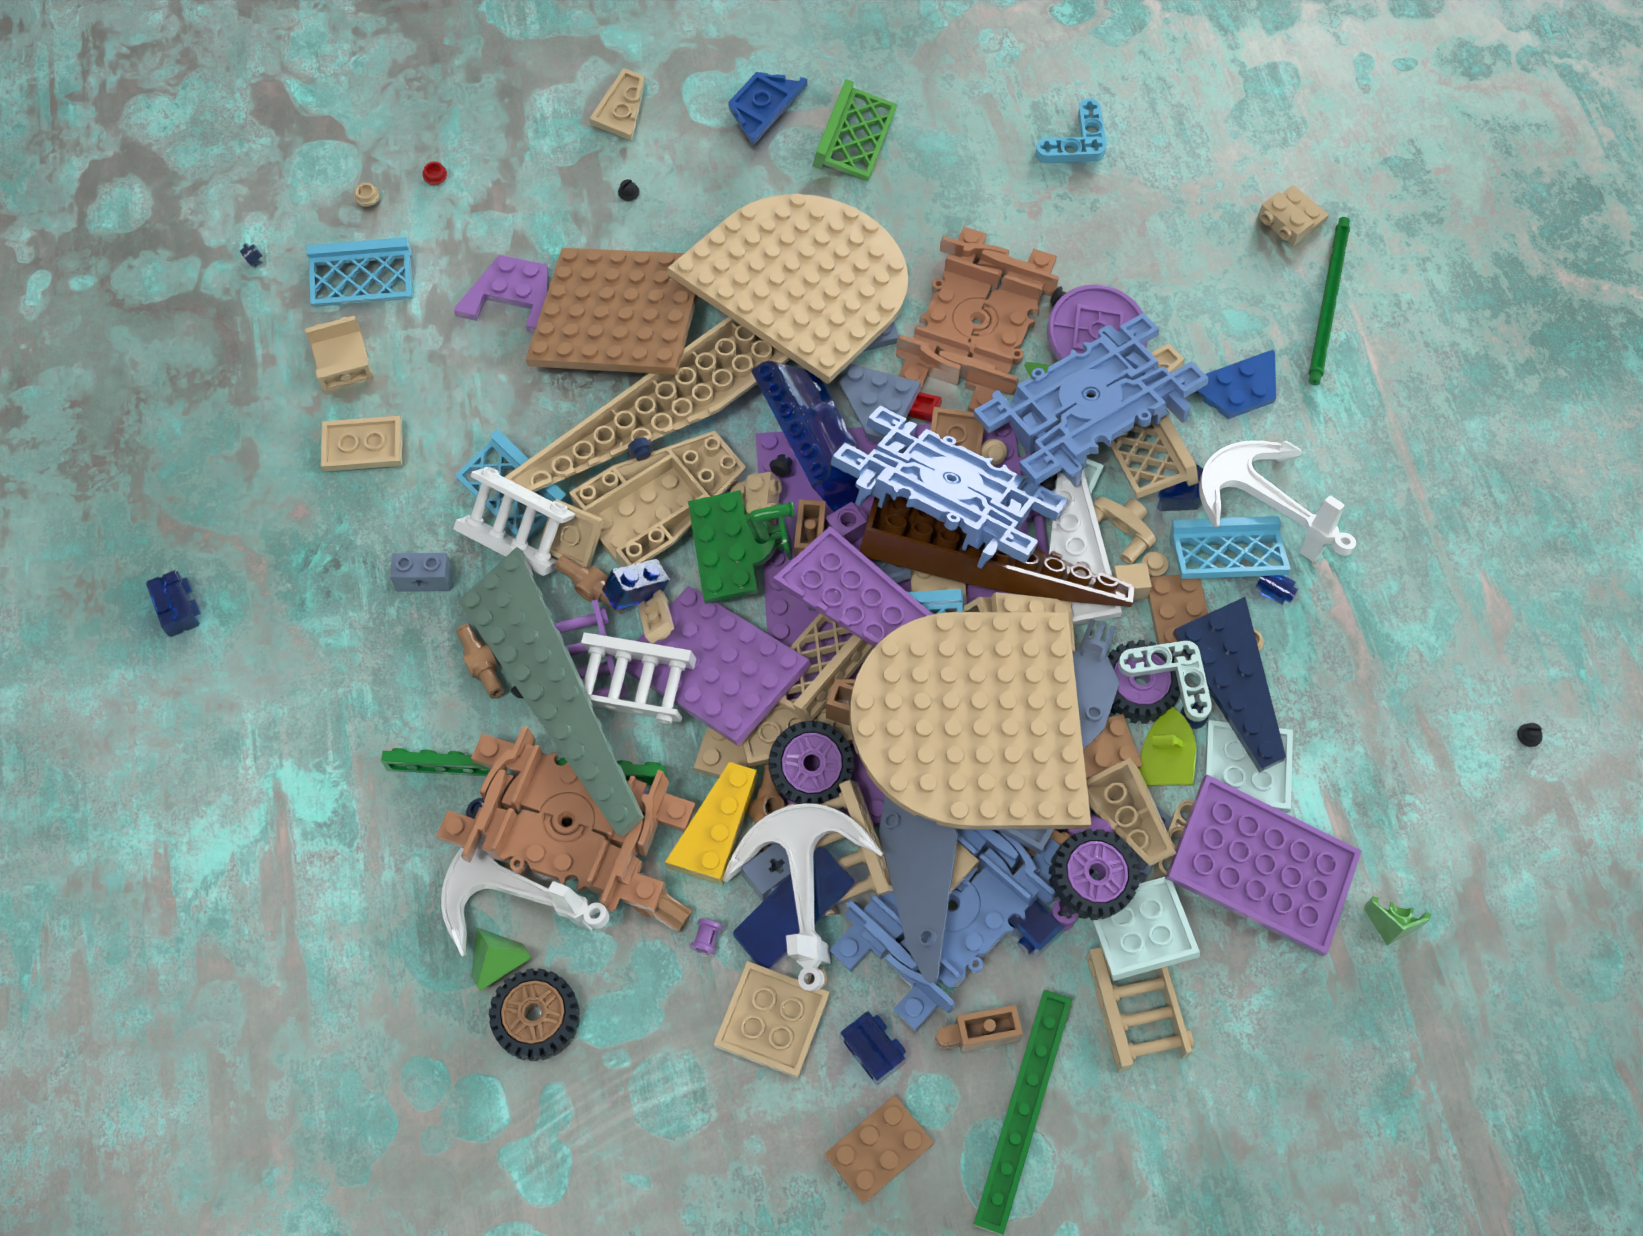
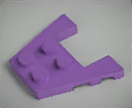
M499 255L453 310L455 316L477 321L484 300L531 309L526 323L527 332L534 333L549 289L548 267L542 263Z

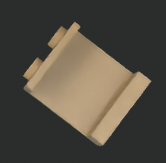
M355 315L342 317L324 324H316L305 329L317 370H315L317 379L323 392L373 379L363 337Z

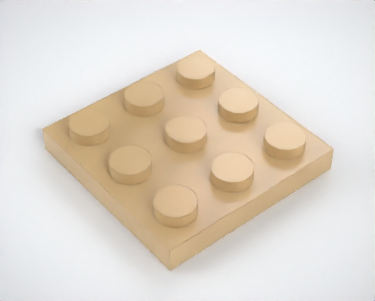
M747 961L715 1039L714 1047L798 1079L830 992L821 988L815 992L806 991L801 988L797 979Z

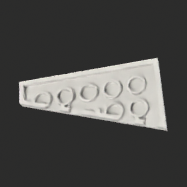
M1082 470L1080 484L1074 486L1064 474H1058L1056 494L1068 499V502L1056 521L1053 520L1049 554L1055 551L1063 555L1062 560L1073 565L1080 562L1087 565V568L1096 575L1103 572L1112 576L1084 470ZM1071 602L1073 626L1089 623L1090 619L1101 621L1121 617L1122 615L1121 606Z

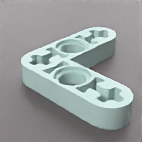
M1180 641L1128 649L1121 654L1118 668L1127 677L1176 671L1186 716L1193 721H1202L1208 717L1212 709V703L1200 651L1195 643ZM1183 649H1186L1187 653L1193 654L1189 660H1186L1184 656H1179L1172 663L1171 651H1173V656L1180 655ZM1156 652L1162 653L1166 657V663L1164 665L1154 664L1151 660V655ZM1143 655H1146L1145 662L1137 663L1134 669H1131L1130 665L1124 664L1127 662L1128 657H1131L1133 662L1142 661ZM1189 674L1197 676L1200 681L1199 686L1195 688L1187 686L1184 677ZM1202 692V694L1198 695L1197 700L1199 706H1204L1205 708H1203L1201 713H1198L1196 709H1191V707L1195 703L1194 695Z

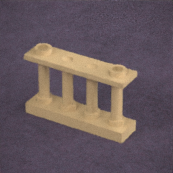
M848 780L839 784L842 791L839 793V797L819 805H825L836 810L843 807L848 809L850 817L871 836L875 844L882 851L858 782ZM830 833L823 836L816 844L813 854L814 886L818 894L815 899L819 910L824 912L825 916H836L839 914L836 904L872 889L874 892L877 891L878 895L894 893L884 854L880 856L874 851L859 847L857 852L822 865L817 849L845 838L840 833ZM861 862L867 863L870 871L868 879L833 893L831 892L826 876Z
M1101 947L1090 949L1086 960L1117 1072L1130 1070L1134 1065L1133 1061L1138 1056L1178 1048L1181 1059L1187 1058L1192 1053L1191 1048H1194V1040L1191 1031L1185 1028L1168 967L1155 969L1158 978L1116 986V984H1111L1108 974L1110 971ZM1156 990L1162 991L1166 1007L1129 1015L1119 1013L1117 1002L1120 1001V998ZM1170 1019L1174 1036L1135 1045L1132 1042H1127L1125 1031L1128 1030V1027Z

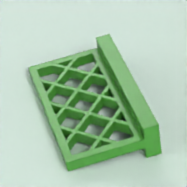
M845 79L817 148L812 166L822 169V166L826 165L868 181L897 104L853 88L854 82ZM854 98L864 100L866 106L857 108L853 101ZM882 107L890 111L889 114L879 116L876 108ZM870 111L874 119L865 121L861 113ZM855 115L859 124L850 126L846 118ZM878 124L882 132L872 134L869 126ZM863 129L867 137L857 139L853 131ZM848 133L852 142L843 144L839 136ZM871 142L875 150L865 153L861 145ZM856 147L860 155L850 158L847 149ZM841 152L845 160L836 161L831 159V155ZM863 160L867 166V171L857 169L854 163Z

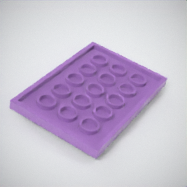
M688 586L669 606L674 630L665 639L657 640L653 644L692 651L696 657L694 669L685 668V671H681L674 704L739 747L809 669L811 664L806 657L716 602L705 604L703 594ZM644 633L637 640L638 642L650 643ZM632 659L627 664L626 672L640 681L644 664L641 662L642 660ZM658 663V666L654 667L650 688L664 697L671 668L668 665Z
M1206 775L1201 781L1175 850L1176 854L1173 855L1165 879L1308 950L1324 956L1327 955L1362 851L1224 782Z

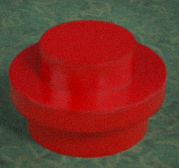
M433 161L425 165L422 175L426 183L439 185L446 180L447 171L441 163Z

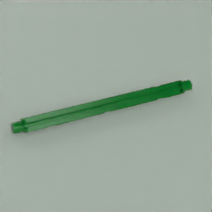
M1347 217L1339 218L1338 224L1335 227L1333 249L1308 372L1311 385H1319L1321 377L1324 375L1327 347L1329 345L1345 249L1350 232V219Z

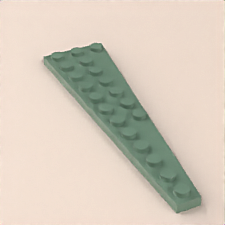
M516 547L458 602L615 833L624 837L644 819V816L630 785L626 782L621 766L617 764L612 753L614 750L602 731L603 726L600 719L596 717L592 709L593 704L570 653L564 646V640L552 621L553 616L542 599L543 594L533 579L534 575L523 551Z

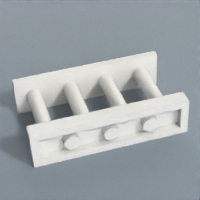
M484 467L483 469L473 471L470 477L482 483L472 514L457 519L453 529L505 557L516 547L520 548L531 570L542 576L556 571L555 564L558 560L552 558L549 552L559 523L574 519L575 513L567 510L568 507L566 505L552 502L499 475L496 469ZM491 488L504 494L494 526L484 523L482 519ZM514 499L527 506L516 538L509 536L504 530ZM537 511L550 517L539 549L529 546L527 542Z
M584 632L581 643L589 651L590 659L583 684L593 707L653 717L657 722L663 724H672V721H682L681 714L677 709H673L681 671H685V668L694 669L696 657L691 650ZM605 654L613 655L617 659L608 697L592 695L601 657H605ZM632 659L642 660L641 662L644 664L634 702L619 699L627 664ZM658 663L668 665L671 668L661 707L646 704L654 667L658 666Z

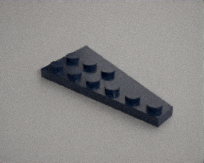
M1246 598L1238 599L1174 629L1173 635L1178 642L1190 641L1198 646L1209 693L1259 773L1283 762L1286 755ZM1183 649L1188 659H1190L1193 654H1189L1186 649Z

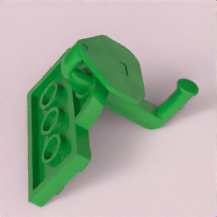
M741 490L688 501L705 604L759 593L755 567L765 564L775 551L785 550L788 560L793 559L792 543L785 518L786 516L794 517L792 501H789L788 504L779 503L775 506L753 510L749 514H745ZM779 518L780 525L772 526L767 520Z

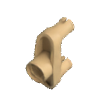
M1098 497L1093 502L1098 524L1103 519H1106L1133 539L1120 554V558L1126 564H1133L1145 550H1149L1156 542L1153 532L1142 521L1147 515V510L1139 501L1130 498L1122 506L1105 497Z

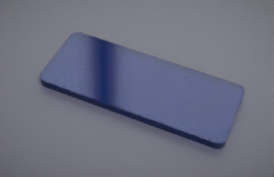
M818 847L813 854L814 925L855 885L854 879L825 847ZM791 874L733 931L734 938L756 964L770 969L787 953L786 936L799 934L800 932Z

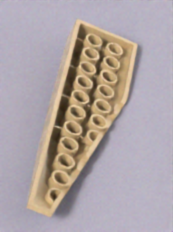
M727 317L684 348L677 375L649 373L509 473L505 478L532 492L538 491L628 452V445L635 439L645 437L651 442L720 412L788 362L790 358L730 317Z

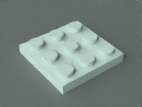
M1208 720L1206 725L1204 776L1209 775L1282 812L1289 813L1291 810L1293 730L1279 728L1286 758L1283 762L1259 773L1229 723Z
M1165 877L1140 883L1139 887L1135 890L1137 892L1123 910L1105 919L1092 920L1113 981L1200 957L1199 948L1172 881L1166 880Z

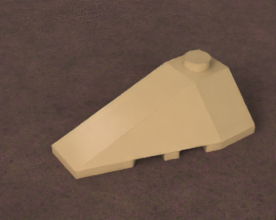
M1131 758L1086 780L1089 806L1104 821L1108 822L1112 829L1149 866L1176 854L1146 782Z

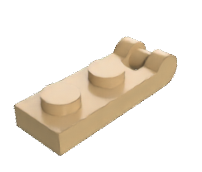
M661 589L653 594L654 597L650 600H644L638 604L644 634L651 644L657 640L665 639L674 630L668 607L669 600Z

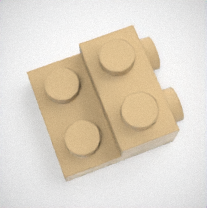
M1294 185L1282 194L1277 192L1264 202L1258 214V217L1265 225L1272 228L1283 240L1293 247L1326 222L1329 216L1327 212Z
M772 472L748 475L747 481L733 483L729 488V492L741 490L745 514H749L753 510L777 505L782 485L781 481ZM777 518L770 519L767 521L770 522L772 526H775Z

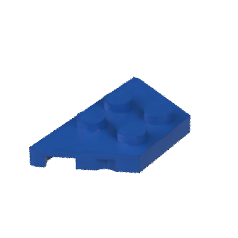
M756 72L728 102L729 110L751 144L754 145L807 87V79L800 77L799 81L787 80L786 75H770L768 73Z
M1270 350L1206 373L1208 384L1195 391L1203 397V402L1210 407L1216 408L1227 419L1272 404L1276 399L1275 351Z

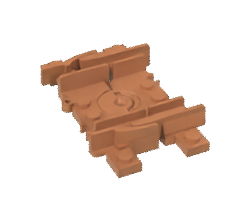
M963 226L958 240L945 236L942 237L940 251L948 253L949 256L945 260V270L942 279H935L932 283L934 295L926 313L920 315L919 322L925 324L926 327L915 326L913 339L899 335L896 356L905 360L899 377L920 382L921 390L927 376L958 386L961 378L966 379L965 389L974 391L967 411L974 412V409L992 400V394L997 390L1009 395H1013L1016 392L1018 377L1010 375L1013 364L1018 365L1022 362L1023 351L1020 350L1028 329L1033 328L1035 325V320L1030 319L1028 315L1039 316L1040 309L1038 304L1042 294L1052 297L1054 291L1058 288L1059 277L1051 274L1056 262V255L1033 248L1027 263L1010 257L1008 249L984 244L986 233ZM974 320H979L981 324L976 325L972 322Z
M522 727L515 744L482 733L471 760L473 763L491 768L480 789L484 804L482 808H479L475 819L448 810L436 835L438 840L464 848L461 857L464 861L470 863L481 837L486 838L481 849L489 853L494 859L503 862L510 861V867L516 874L524 872L526 864H528L532 872L559 880L562 885H566L567 880L571 878L578 879L577 891L589 890L601 894L598 903L603 904L608 911L616 910L621 899L625 903L655 913L665 888V883L639 874L643 864L642 861L636 858V855H647L659 824L684 832L691 821L696 804L665 793L669 782L663 771H657L648 795L643 794L647 783L638 781L636 777L630 776L629 781L626 782L631 787L644 819L624 837H621L615 833L568 762L563 766H559L556 764L558 759L556 752L549 755L542 753L539 745L534 746L536 740L528 727ZM565 818L573 820L572 824L568 827L562 825V821ZM602 835L608 836L609 841Z

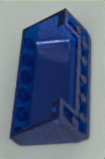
M764 361L751 369L758 386L812 488L823 501H826V504L833 512L850 502L855 503L860 490L855 486L858 478L831 465V460L844 443L860 451L861 449L824 382L808 370L774 361Z

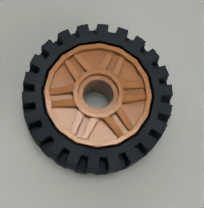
M531 968L526 969L524 973H521V971L514 973L515 976L510 979L508 977L504 980L505 984L496 989V996L492 997L490 1002L489 1023L495 1039L505 1051L524 1061L525 1059L529 1061H537V1059L546 1060L551 1055H558L563 1047L566 1048L570 1044L569 1041L571 1038H574L576 1028L579 1026L580 1010L575 993L562 977H559L552 971L547 972L545 969L538 968V971H534ZM541 1009L542 1014L539 1019L535 1021L527 1019L531 1010Z

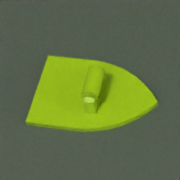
M1174 707L1159 717L1145 738L1141 752L1143 766L1140 767V772L1147 787L1194 785L1196 739L1188 721Z

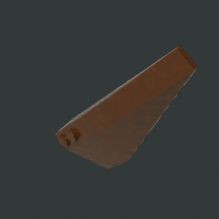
M899 496L895 500L891 497L882 508L878 507L880 499L874 497L860 547V552L869 559L883 561L897 567H905L961 583L1020 595L1111 606L1131 607L1133 604V585L1103 572L1096 575L1087 568V565L1080 562L1073 565L1062 560V554L1055 551L1048 554L1039 550V544H1037L1035 550L1025 563L997 550L993 557L980 569L977 565L986 543H983L979 549L970 545L964 551L962 546L967 534L962 531L961 527L958 526L956 530L947 529L944 526L945 522H941L914 507H907L908 499Z

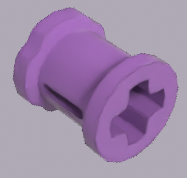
M1058 899L1053 905L1049 921L1055 929L1067 931L1073 927L1078 914L1073 915L1069 913L1068 919L1065 915L1060 917L1058 915L1061 911L1065 914L1069 908L1067 906L1062 907L1058 903L1061 900Z
M700 918L697 923L699 929L695 941L690 944V948L698 953L714 956V945L718 933L723 930V926L715 921Z

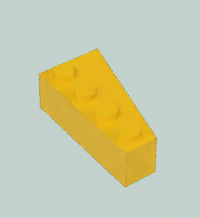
M731 762L728 763L666 859L665 863L668 869L723 886V876L734 854L748 807L759 779L757 770Z

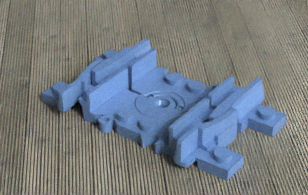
M1142 313L1121 325L1118 332L1111 325L1101 328L1097 340L1091 343H1083V351L1085 353L1079 354L1072 349L1069 356L1048 367L1047 373L1041 368H1035L1032 371V379H1027L1017 385L1016 395L1012 400L1014 405L999 390L995 391L992 394V400L974 409V417L988 433L1010 422L1017 439L1029 454L1036 451L1020 461V469L1035 486L1059 471L1074 486L1080 484L1082 469L1086 467L1087 455L1090 453L1098 454L1099 446L1096 443L1104 442L1110 447L1111 441L1133 429L1136 421L1141 427L1149 426L1151 421L1158 425L1161 418L1170 413L1166 408L1180 422L1184 423L1187 421L1190 411V403L1185 397L1208 384V377L1192 361L1172 373L1164 366L1158 368L1159 361L1143 344L1159 336V328ZM1093 394L1095 397L1088 398L1086 395Z
M879 406L872 413L866 424L867 427L875 430L877 433L885 435L883 440L877 445L876 450L873 449L868 455L844 443L833 455L831 465L858 478L855 486L860 490L856 505L860 507L870 495L880 499L878 503L880 508L891 497L893 500L899 496L907 498V507H914L941 522H945L944 526L947 529L956 530L958 526L961 527L962 531L967 534L962 550L966 551L970 545L979 549L983 543H986L977 565L980 569L993 557L997 550L1025 563L1038 543V540L1019 531L1021 525L1029 516L1031 509L1044 517L1056 521L1068 502V499L1040 486V483L1035 486L1028 477L1024 479V477L1008 470L1006 465H1003L1001 468L993 467L991 465L992 458H984L962 446H955L956 440L953 437L945 436L942 440L938 434L928 429H925L918 439L913 437L917 424L912 422L905 424L906 418L882 406Z
M956 829L958 833L957 841L979 860L980 867L983 870L976 876L978 873L976 866L949 895V901H955L958 905L953 911L947 910L939 975L935 982L929 983L922 974H919L920 970L913 957L907 953L909 950L906 945L894 893L879 895L878 898L873 895L865 908L858 902L849 900L846 903L848 909L845 915L853 925L829 949V952L850 972L871 951L879 959L884 957L887 966L912 988L893 1011L916 1032L938 1007L946 1013H950L956 1008L955 1002L937 986L940 981L949 988L953 986L957 988L966 978V969L968 967L973 974L982 972L983 962L978 956H986L1005 934L1014 933V928L1008 924L1010 918L1019 917L1022 921H1025V913L1038 898L1046 905H1050L1056 900L1054 886H1050L1049 883L1051 874L1048 873L1049 867L1052 864L1050 862L1052 856L1060 845L1052 838L1046 843L1040 854L1037 853L1032 859V856L1019 842L1003 833L999 835L996 829ZM1020 859L1023 863V866L1014 875H1012L1011 872L1015 870V868L1019 864ZM931 935L928 937L927 942L930 941ZM974 963H978V964H979L978 967H973L972 965H973Z

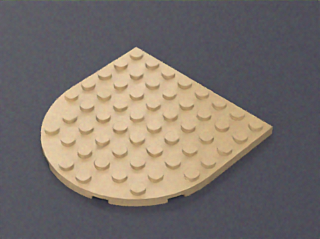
M798 193L763 198L738 209L667 269L668 276L827 384L892 324L901 311L908 288V271L904 256L892 236L877 221L857 208L825 197Z
M949 612L933 614L915 619L897 628L881 640L870 652L862 664L853 687L849 713L850 730L854 748L867 769L866 773L891 801L914 816L919 815L928 820L935 821L937 825L956 829H1089L1091 818L1068 613Z

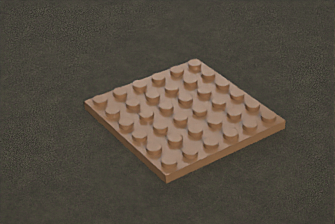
M562 248L525 359L527 365L532 367L677 375L698 295L668 276L667 269L685 253Z

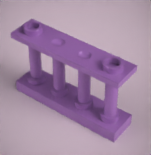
M597 599L592 600L595 613L554 623L560 633L598 624L600 635L606 636L604 625L609 624L605 608L599 609ZM581 642L565 646L570 656L588 652ZM605 654L607 661L600 663L597 675L610 672L611 678H613L615 667L612 655ZM587 667L577 669L581 679L585 678ZM624 680L619 696L620 700L628 696ZM610 687L595 690L592 692V695L608 697Z

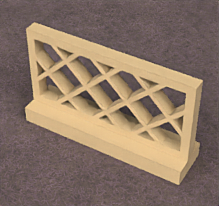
M1167 415L1161 418L1158 425H1155L1152 421L1147 427L1134 425L1133 429L1111 441L1110 449L1137 499L1186 481L1188 486L1199 483L1196 464ZM1133 431L1140 433L1136 440L1127 438L1128 433ZM1146 435L1157 437L1155 443H1149L1143 440L1145 439ZM1122 444L1133 446L1129 453L1119 450ZM1139 448L1150 450L1147 456L1136 454ZM1156 452L1167 454L1164 461L1154 459L1153 456ZM1130 462H1140L1142 465L1137 470L1128 467ZM1148 465L1160 467L1156 474L1145 471ZM1165 469L1174 470L1178 473L1170 477L1163 476ZM1141 478L1152 480L1149 485L1141 488L1138 486Z
M821 613L790 647L806 658L817 656L818 664L811 665L800 677L801 684L793 685L777 703L797 714L802 722L813 721L825 707L835 680L849 679L874 649L873 646L854 634L848 641L840 643L839 635L851 632ZM825 621L833 624V629L819 632V628ZM835 637V644L824 647L820 646V640ZM816 641V649L802 652V647L806 643ZM837 653L831 661L822 662L823 654ZM819 671V675L813 681L805 682V674ZM802 691V694L794 703L788 700V694Z

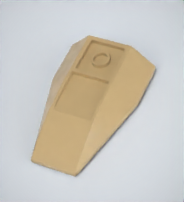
M712 431L651 452V456L645 460L637 461L634 458L613 465L569 493L577 508L604 519L598 542L617 565L625 569L627 567L631 571L629 565L641 562L644 564L675 544L692 527L688 501L723 494L743 474L746 466L717 432Z

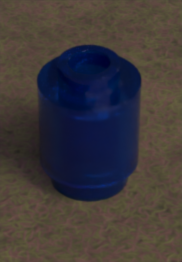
M1285 575L1261 576L1255 586L1261 590V594L1281 605L1285 601L1291 603L1298 591L1294 587L1296 581Z

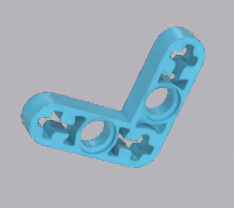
M1085 99L1080 103L1078 119L1081 137L1041 139L1037 143L1036 158L1042 163L1095 162L1101 160L1105 154L1106 141L1102 111L1098 101ZM1088 109H1090V111L1092 112V117H1091V118H1088V117H1089ZM1095 127L1098 132L1090 133L1086 128ZM1074 147L1077 152L1068 153L1064 148Z

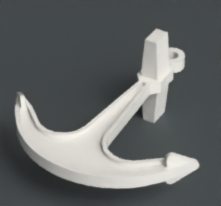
M1267 441L1234 443L1217 451L1206 463L1200 477L1199 494L1205 512L1208 515V520L1214 527L1220 526L1221 500L1219 490L1226 487H1236L1303 525L1307 535L1300 554L1312 562H1315L1321 556L1327 544H1332L1333 550L1344 556L1350 555L1356 546L1354 537L1347 533H1339L1337 524L1345 507L1344 504L1329 496L1323 502L1317 515L1311 514L1253 469L1251 463L1259 459H1276V461L1280 462L1300 456L1302 454L1301 449L1288 441H1283L1282 443Z
M796 804L772 812L757 822L747 832L728 863L723 881L728 882L741 871V867L751 861L764 846L778 843L785 848L789 858L800 928L799 934L786 936L787 954L796 959L797 963L803 967L798 976L801 988L806 991L815 992L822 988L824 984V975L817 967L819 965L831 964L829 944L822 941L821 937L814 930L813 854L815 846L826 834L840 833L855 844L874 851L880 856L883 855V852L878 848L871 836L848 815L825 805ZM813 974L815 980L812 984H809L808 977Z
M481 837L470 863L462 859L461 854L464 848H460L448 868L442 887L441 909L443 919L462 957L466 955L467 939L464 917L465 904L470 896L482 889H494L552 906L560 916L566 917L575 925L590 931L604 927L610 918L609 912L603 904L597 902L590 904L586 897L577 895L571 888L553 881L548 889L500 866L496 859L481 849L486 839ZM600 913V916L595 919L594 915Z

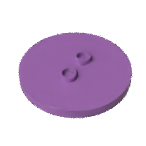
M1097 284L1077 287L1064 294L1056 302L1050 313L1047 323L1049 346L1058 361L1069 356L1072 349L1079 354L1085 353L1083 351V343H1091L1097 340L1101 328L1111 325L1118 332L1121 325L1143 312L1131 297L1116 288Z

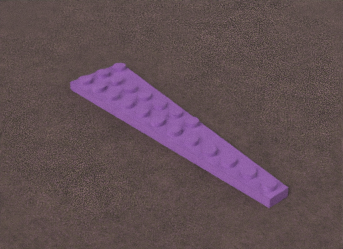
M831 526L773 577L772 583L874 648L887 635L902 625L915 619L933 615Z

